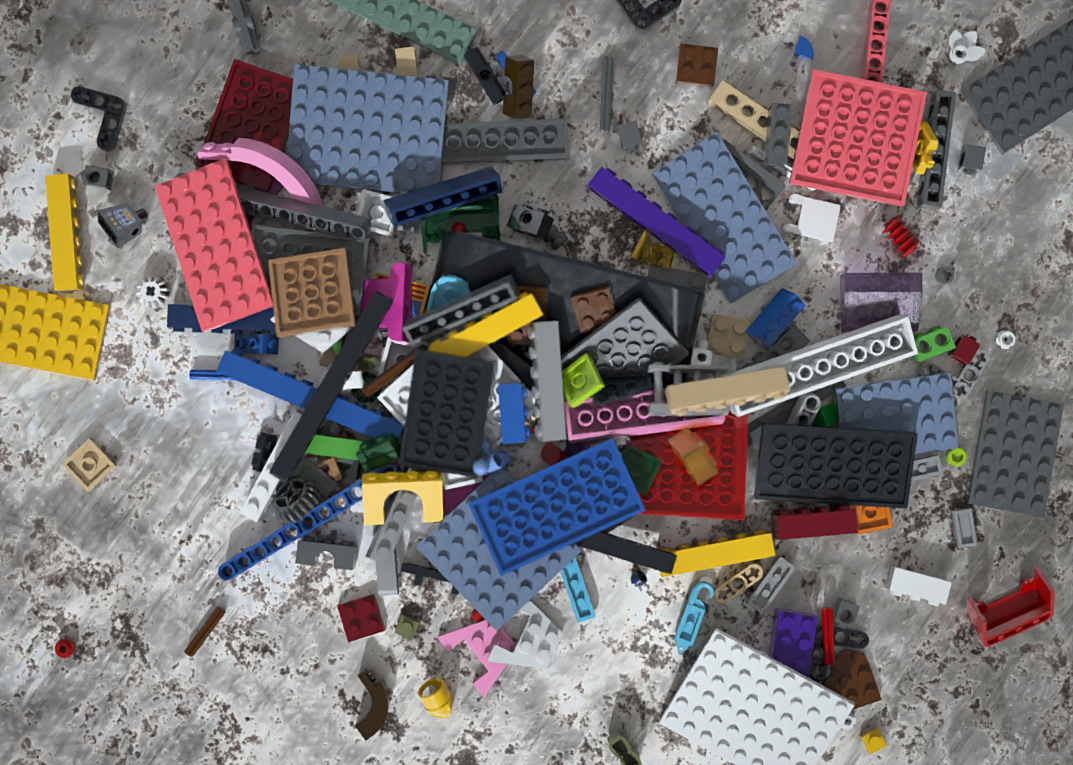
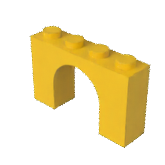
M428 470L425 472L408 471L380 474L371 472L362 474L364 525L384 524L383 504L386 497L392 492L402 489L411 490L420 496L422 500L423 522L443 521L441 472Z

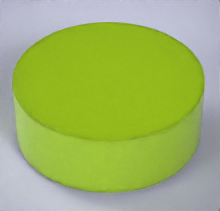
M960 447L949 449L946 453V460L952 466H961L966 462L967 454Z

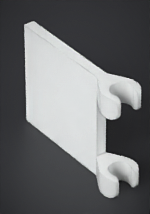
M799 194L790 195V203L802 205L797 226L789 223L783 225L782 231L832 243L841 205L804 197Z

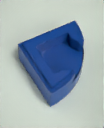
M799 36L794 56L812 61L814 51L811 43L805 37Z

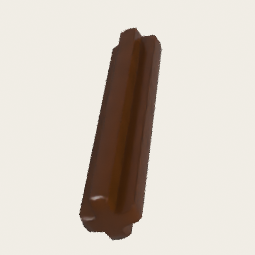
M219 606L215 608L184 650L186 655L190 657L195 655L226 612Z

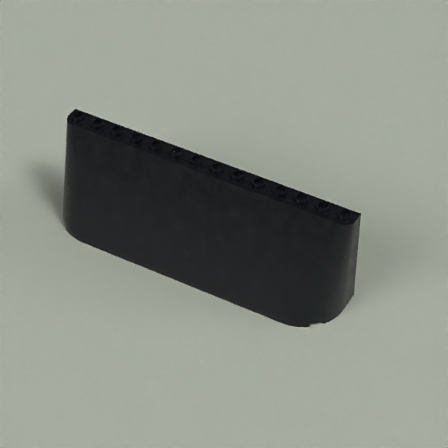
M443 231L425 312L431 290L435 282L443 275H452L463 279L469 284L470 292L511 275L516 286L546 287L547 322L558 321L560 356H562L594 332L590 331L581 334L572 305L571 295L609 286L617 314L640 298L688 351L689 355L676 365H688L706 294L679 284L463 232ZM499 308L492 310L493 314L500 311ZM507 335L501 337L507 341ZM512 344L519 346L518 350L529 352L531 345ZM662 374V381L668 382L667 386L674 385V374ZM682 374V384L684 383L686 374Z

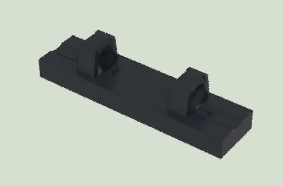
M408 562L402 563L401 572L415 575L414 585L421 586L424 577L449 582L438 569ZM452 586L451 593L459 595V591Z

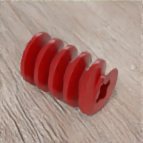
M900 214L882 225L886 226L882 232H890L887 239H895L891 245H899L896 252L903 251L900 258H904L919 248L916 246L920 241H912L915 234H908L911 230L910 227L903 228L906 221L899 222L902 217Z

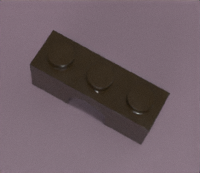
M523 55L505 56L504 76L510 78L512 82V93L503 97V114L513 119L531 118L534 60Z

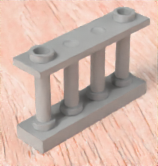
M662 362L652 363V365H649L647 373L654 374L655 401L649 405L648 415L676 416V414H670L668 404H665V401H663L662 374H674V385L682 384V374H693L694 382L702 381L701 374H713V379L720 378L721 374L727 372L728 365H722L720 362L711 363V365H664ZM730 404L723 409L711 407L699 413H696L695 410L687 411L688 413L682 416H727L730 412Z

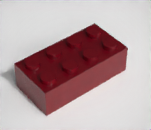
M837 504L832 509L826 506H816L815 510L807 509L806 507L796 508V512L780 509L777 510V513L772 514L773 536L779 540L858 533L856 509L850 508V505Z

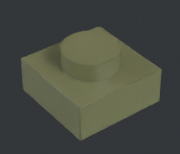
M403 614L394 633L412 640L420 621Z

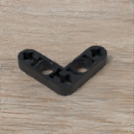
M615 0L633 27L640 32L646 31L680 7L682 0H676V4L670 3L667 6L669 10H666L664 4H667L669 0H656L645 9L639 0H624L623 2H621L622 0ZM628 2H634L636 4V9L634 11H628L626 9V4ZM660 7L663 13L660 16H655L652 13V9ZM638 11H641L638 15L640 19L646 20L645 26H643L642 24L638 25L639 19L636 16Z
M77 86L73 88L70 96L75 103L105 112L97 137V146L105 152L114 150L127 110L126 102L117 96ZM82 92V94L89 97V100L85 98H80L79 100L76 96ZM97 96L103 97V103L100 106L94 104V99ZM108 103H119L121 105V108L115 109L114 107L108 105ZM111 119L116 120L117 123L114 129H108L107 123ZM105 131H107V132H109V133H112L113 136H111V135L109 134V137H108V134H106ZM107 138H108V140H109L111 143H110V145L107 144L106 147H105V145H104L102 142H103V140L106 141Z
M822 625L816 626L809 678L815 682L823 681L827 673L824 657L817 659L814 656L816 649H823V636L822 639L817 636V633H820L822 630ZM834 627V646L863 649L869 643L868 635L861 630ZM838 632L845 633L844 641H836L835 636ZM859 634L864 638V641H860V644L855 640H850V636L858 638ZM813 661L823 663V665H818V670L821 674H818L816 678L812 674V671H816L817 667L815 663L813 664Z

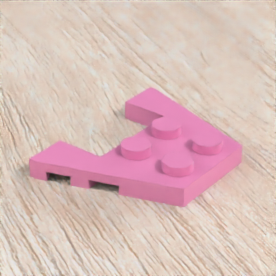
M486 619L438 636V640L447 651H450L461 641L465 640L488 671L473 682V685L483 698L506 666L504 663L487 661L494 644L510 652H513L516 643L503 627L496 631Z

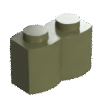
M617 730L607 737L609 748L613 755L620 759L621 765H642L639 753L630 746L628 738L622 731Z

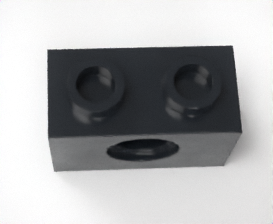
M514 204L506 226L516 232L546 240L554 218L548 215L549 212L538 208L537 211L533 210V207L526 204L522 206Z

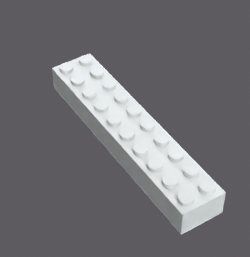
M896 315L721 377L785 367L790 386L787 395L781 399L766 398L765 401L755 403L754 400L747 401L746 404L741 406L730 404L731 413L739 417L916 355L918 351L909 318Z

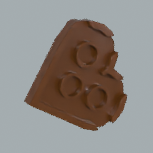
M852 649L842 650L835 655V664L830 666L831 675L827 676L821 685L854 702L852 710L880 701L881 697L866 657L859 651Z

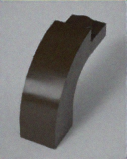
M364 668L357 676L370 693L372 706L371 710L360 718L354 726L364 740L367 741L378 732L388 715L390 694L384 679L376 683L375 680L377 678L374 673Z

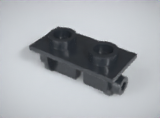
M260 432V435L257 436L255 448L261 451L260 453L254 452L252 470L262 472L276 446L277 435Z

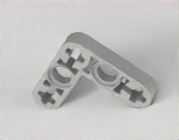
M977 350L975 356L982 354L981 358L983 361H979L976 367L970 364L963 365L957 377L951 375L953 386H962V391L964 392L957 395L958 391L953 388V398L964 399L969 395L989 362V354L985 350ZM974 356L970 363L975 364L977 357ZM924 362L917 369L918 376H923L925 373L923 367L926 368L928 366L930 367L929 371L933 374L937 373V371L939 373L946 372L931 362ZM967 369H971L974 372V377L971 380L965 377Z

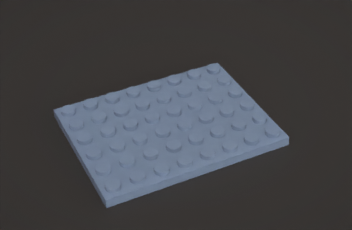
M294 64L287 156L293 159L306 172L314 184L401 193V191L410 192L439 183L449 80Z

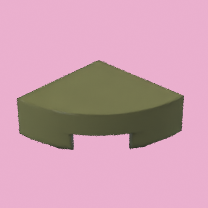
M363 353L358 370L367 372L374 369L381 357Z

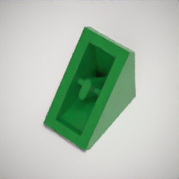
M834 402L821 406L811 425L830 426L838 422L837 409ZM805 415L798 417L800 422L804 420Z

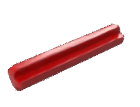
M824 607L822 608L824 664L834 665L833 609Z

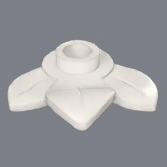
M957 30L951 33L949 36V45L951 47L949 58L953 63L962 64L966 60L973 62L981 58L985 53L984 48L976 46V31L967 32L963 35ZM956 52H959L961 54L960 58L956 56Z

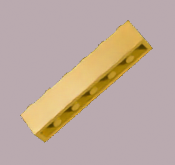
M68 173L45 175L54 290L59 292L83 290L85 276L81 268L84 260L80 254L82 239L78 230L81 222L77 216V209H79V201L75 192L78 188L77 180Z
M525 292L518 296V301L499 307L500 311L494 314L490 311L481 316L483 320L477 323L473 320L464 325L465 330L461 332L455 330L447 335L448 339L443 342L438 339L429 344L431 348L428 350L468 356L542 316L543 312L532 293L528 295Z
M765 529L755 530L752 535L739 533L735 534V538L731 539L723 536L716 538L715 542L710 543L709 540L698 541V545L690 546V543L678 545L679 548L671 550V547L661 548V550L676 554L677 559L672 574L659 571V574L662 578L775 556L772 535L770 532H766Z

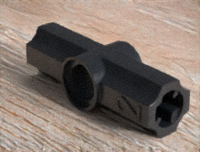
M478 47L467 51L464 54V58L475 74L478 83L483 87L492 104H499L503 101L506 93L494 75L493 69L488 65ZM487 72L491 76L489 79L483 80L480 77L482 73Z

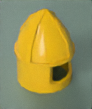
M436 677L422 684L418 690V696L425 709L434 717L441 719L449 717L453 708V694L444 680ZM429 685H433L436 692L424 697L422 695L423 691Z

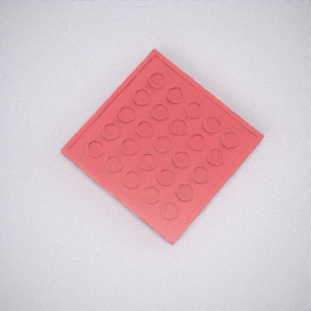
M813 69L811 71L789 184L901 207L905 206L927 92Z

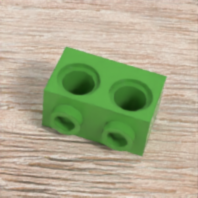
M938 325L930 328V332L923 335V332H919L913 335L918 354L913 355L915 362L924 361L956 348L948 326L941 328ZM938 334L943 338L942 344L936 342ZM920 341L925 344L924 351H920L918 348Z

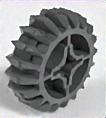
M306 475L293 476L291 480L283 485L281 484V487L275 490L276 494L272 495L273 499L270 501V509L274 514L273 516L284 524L297 523L299 519L304 520V517L307 514L310 515L309 512L315 509L314 505L319 503L317 499L320 498V490L316 482L310 479V477Z

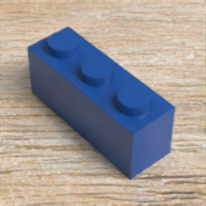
M782 288L745 332L756 343L769 349L806 305L795 293Z
M522 381L499 383L498 395L502 444L525 443L527 437H530L529 425L525 423V418L529 417L528 406H524V398H527V387L523 386Z

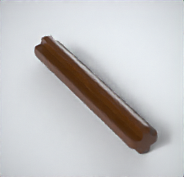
M424 344L417 347V349L428 350ZM415 350L365 385L362 390L366 396L370 397L410 368L414 363Z

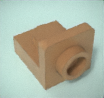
M325 456L319 459L321 463L316 464L317 468L328 464L329 468L327 470L331 479L334 478L335 481L345 478L339 462L334 457Z

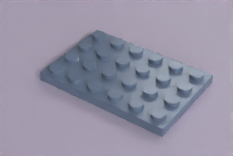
M950 372L834 388L839 427L916 432L918 437L915 454L958 448Z

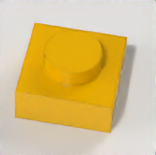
M877 727L860 735L869 754L887 746Z

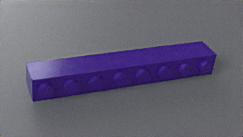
M601 166L588 183V189L702 273L712 278L725 260L724 252L716 246L714 248L708 244L709 241L703 236H696L692 233L693 229L688 225L678 223L677 217L670 212L668 214L661 210L662 207L658 203L648 201L646 199L647 196L640 190L636 192L630 188L632 185L625 179L619 180L615 177L616 173L610 168L604 169Z

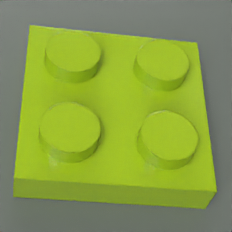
M587 353L562 371L563 392L569 405L573 408L604 387L595 364Z

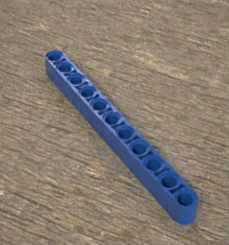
M390 463L377 469L374 473H387L389 467L394 468L397 473H402V470L398 464ZM362 479L315 507V509L309 512L310 515L307 514L304 517V520L299 519L297 523L287 524L223 563L218 569L219 577L222 580L228 581L241 575L363 500V491L362 496L358 497L355 494V488L359 487L362 489ZM340 497L346 500L344 507L339 504ZM324 507H327L330 511L328 517L323 515L322 510ZM307 517L313 519L312 527L308 526L306 522ZM291 527H295V528H296V530H297V535H296V536H293V535L291 534V532H290ZM275 537H279L281 540L280 546L275 544ZM260 546L263 547L265 551L264 556L260 555L258 552V548ZM243 556L247 557L249 561L247 566L242 562ZM227 566L231 567L232 575L227 573Z

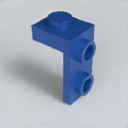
M235 334L234 350L242 353L278 355L279 338L276 335Z

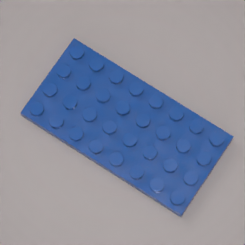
M613 438L468 503L500 576L645 511Z

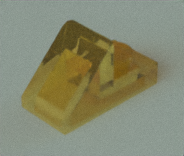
M645 241L641 260L642 263L647 265L671 268L674 251L656 243Z

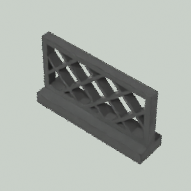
M724 139V143L733 158L742 167L744 176H754L757 179L758 187L752 189H759L762 205L763 202H768L764 207L767 211L786 185ZM745 170L751 175H745ZM770 188L775 194L771 199L762 200L761 189Z

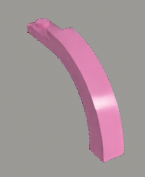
M238 138L234 144L205 143L197 152L199 159L222 160L225 158L229 161H241L255 165L274 176L287 189L294 200L323 206L319 192L306 172L289 156L268 144L252 139Z

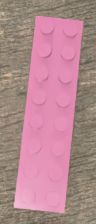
M663 388V401H665V404H668L665 393L667 388ZM655 390L594 408L592 398H587L575 408L571 407L568 401H564L568 444L611 439L625 435L634 436L723 424L725 415L650 416L648 415V407L655 401Z

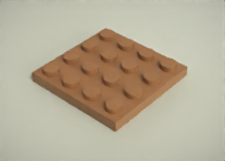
M346 248L268 260L276 335L278 338L356 326Z

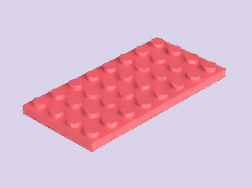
M224 158L156 185L155 189L201 331L207 332L273 307L272 293L228 160Z

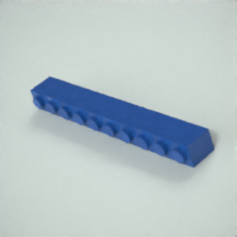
M234 349L231 352L225 350L216 372L306 409L318 389L313 387L314 383L306 379H303L302 382L296 380V375L287 371H285V374L277 372L278 368L273 365L267 364V367H265L256 358L250 356L249 359L242 357V352ZM339 394L326 416L327 419L375 439L383 433H386V435L394 433L399 442L404 431V426L396 417L392 416L391 419L384 417V412L375 408L373 411L366 409L367 405L358 401L353 404L349 402V397Z

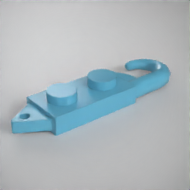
M698 582L691 590L674 636L679 655L688 647H693L705 613L704 603L697 599L700 589L703 587L710 590V597H714V587L709 582Z

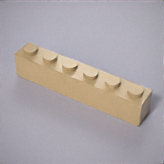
M785 367L667 386L665 393L670 414L682 416L687 414V411L695 410L696 413H699L711 407L723 409L729 404L741 406L746 404L747 401L754 400L755 403H759L771 397L773 399H781L787 395L790 386Z

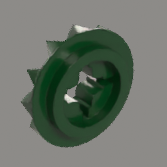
M370 372L362 373L366 384L377 377ZM352 388L354 397L364 403L375 401L382 391L381 388L368 397L363 391L359 392L361 388Z

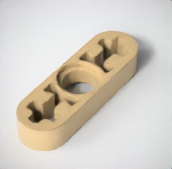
M750 563L714 589L715 600L722 604L732 600L762 578V568L756 563ZM750 568H758V571L756 572L757 576H749L748 579L750 581L747 583L746 578L743 577L741 574L745 573V575L747 576L751 573ZM736 578L743 580V586L739 589L733 586V581ZM727 584H729L730 588L733 591H735L733 594L731 593V591H728L725 594V599H723L722 597L718 598V596L720 595L718 592L719 590L726 591L727 589H729L728 587H726Z

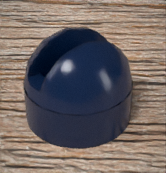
M636 570L630 577L631 584H635V587H641L647 582V577L642 571Z

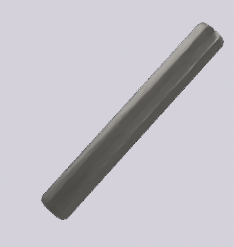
M611 56L603 58L600 112L601 132L610 131L614 60Z

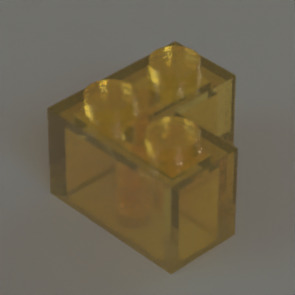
M685 428L668 439L674 453L683 462L690 477L698 486L718 473L715 468L717 462L711 454H708L710 450L704 440L701 441L696 432L692 433L688 428Z

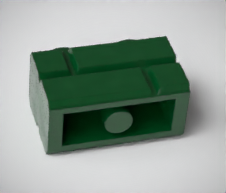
M383 433L376 437V440L373 442L367 440L360 444V448L356 453L366 473H369L399 460L401 444L394 433L389 435Z

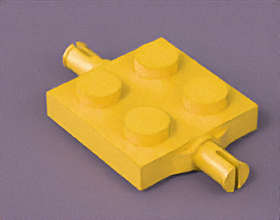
M921 121L912 165L917 174H924L926 168L934 166L932 154L938 148V139L926 121Z

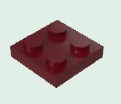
M375 593L337 605L348 642L386 630Z

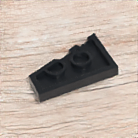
M650 373L600 375L604 387L592 395L593 408L651 391Z

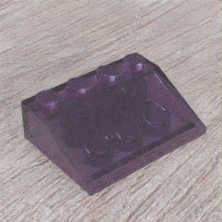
M844 273L840 275L841 332H850L896 315L908 317L912 332H918L923 293L922 273Z

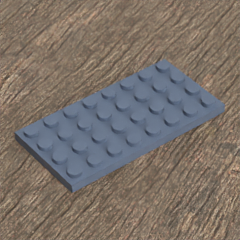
M718 132L652 173L682 224L693 229L692 233L696 236L701 235L706 238L711 247L714 248L716 246L724 252L725 260L715 272L714 277L731 304L798 264Z

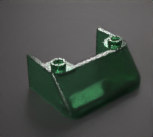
M498 195L421 218L423 254L428 251V243L435 244L441 241L443 231H451V227L455 222L465 224L466 233L481 232L482 237L501 241Z

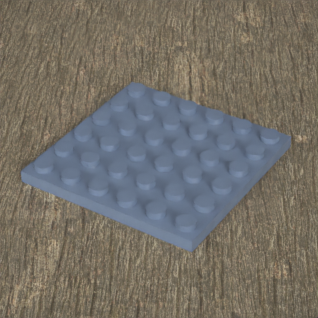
M503 467L493 472L416 545V548L496 631L582 551L576 543H573L500 576L468 503L516 482Z

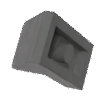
M345 458L337 459V462L351 464L350 467H347L345 478H348L347 483L354 484L358 482L360 461Z

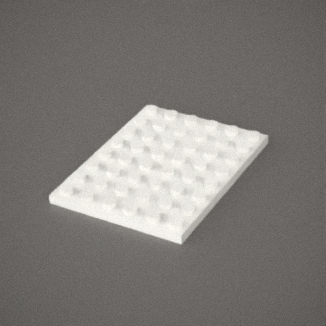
M715 628L659 719V723L735 765H816L852 711L854 702Z

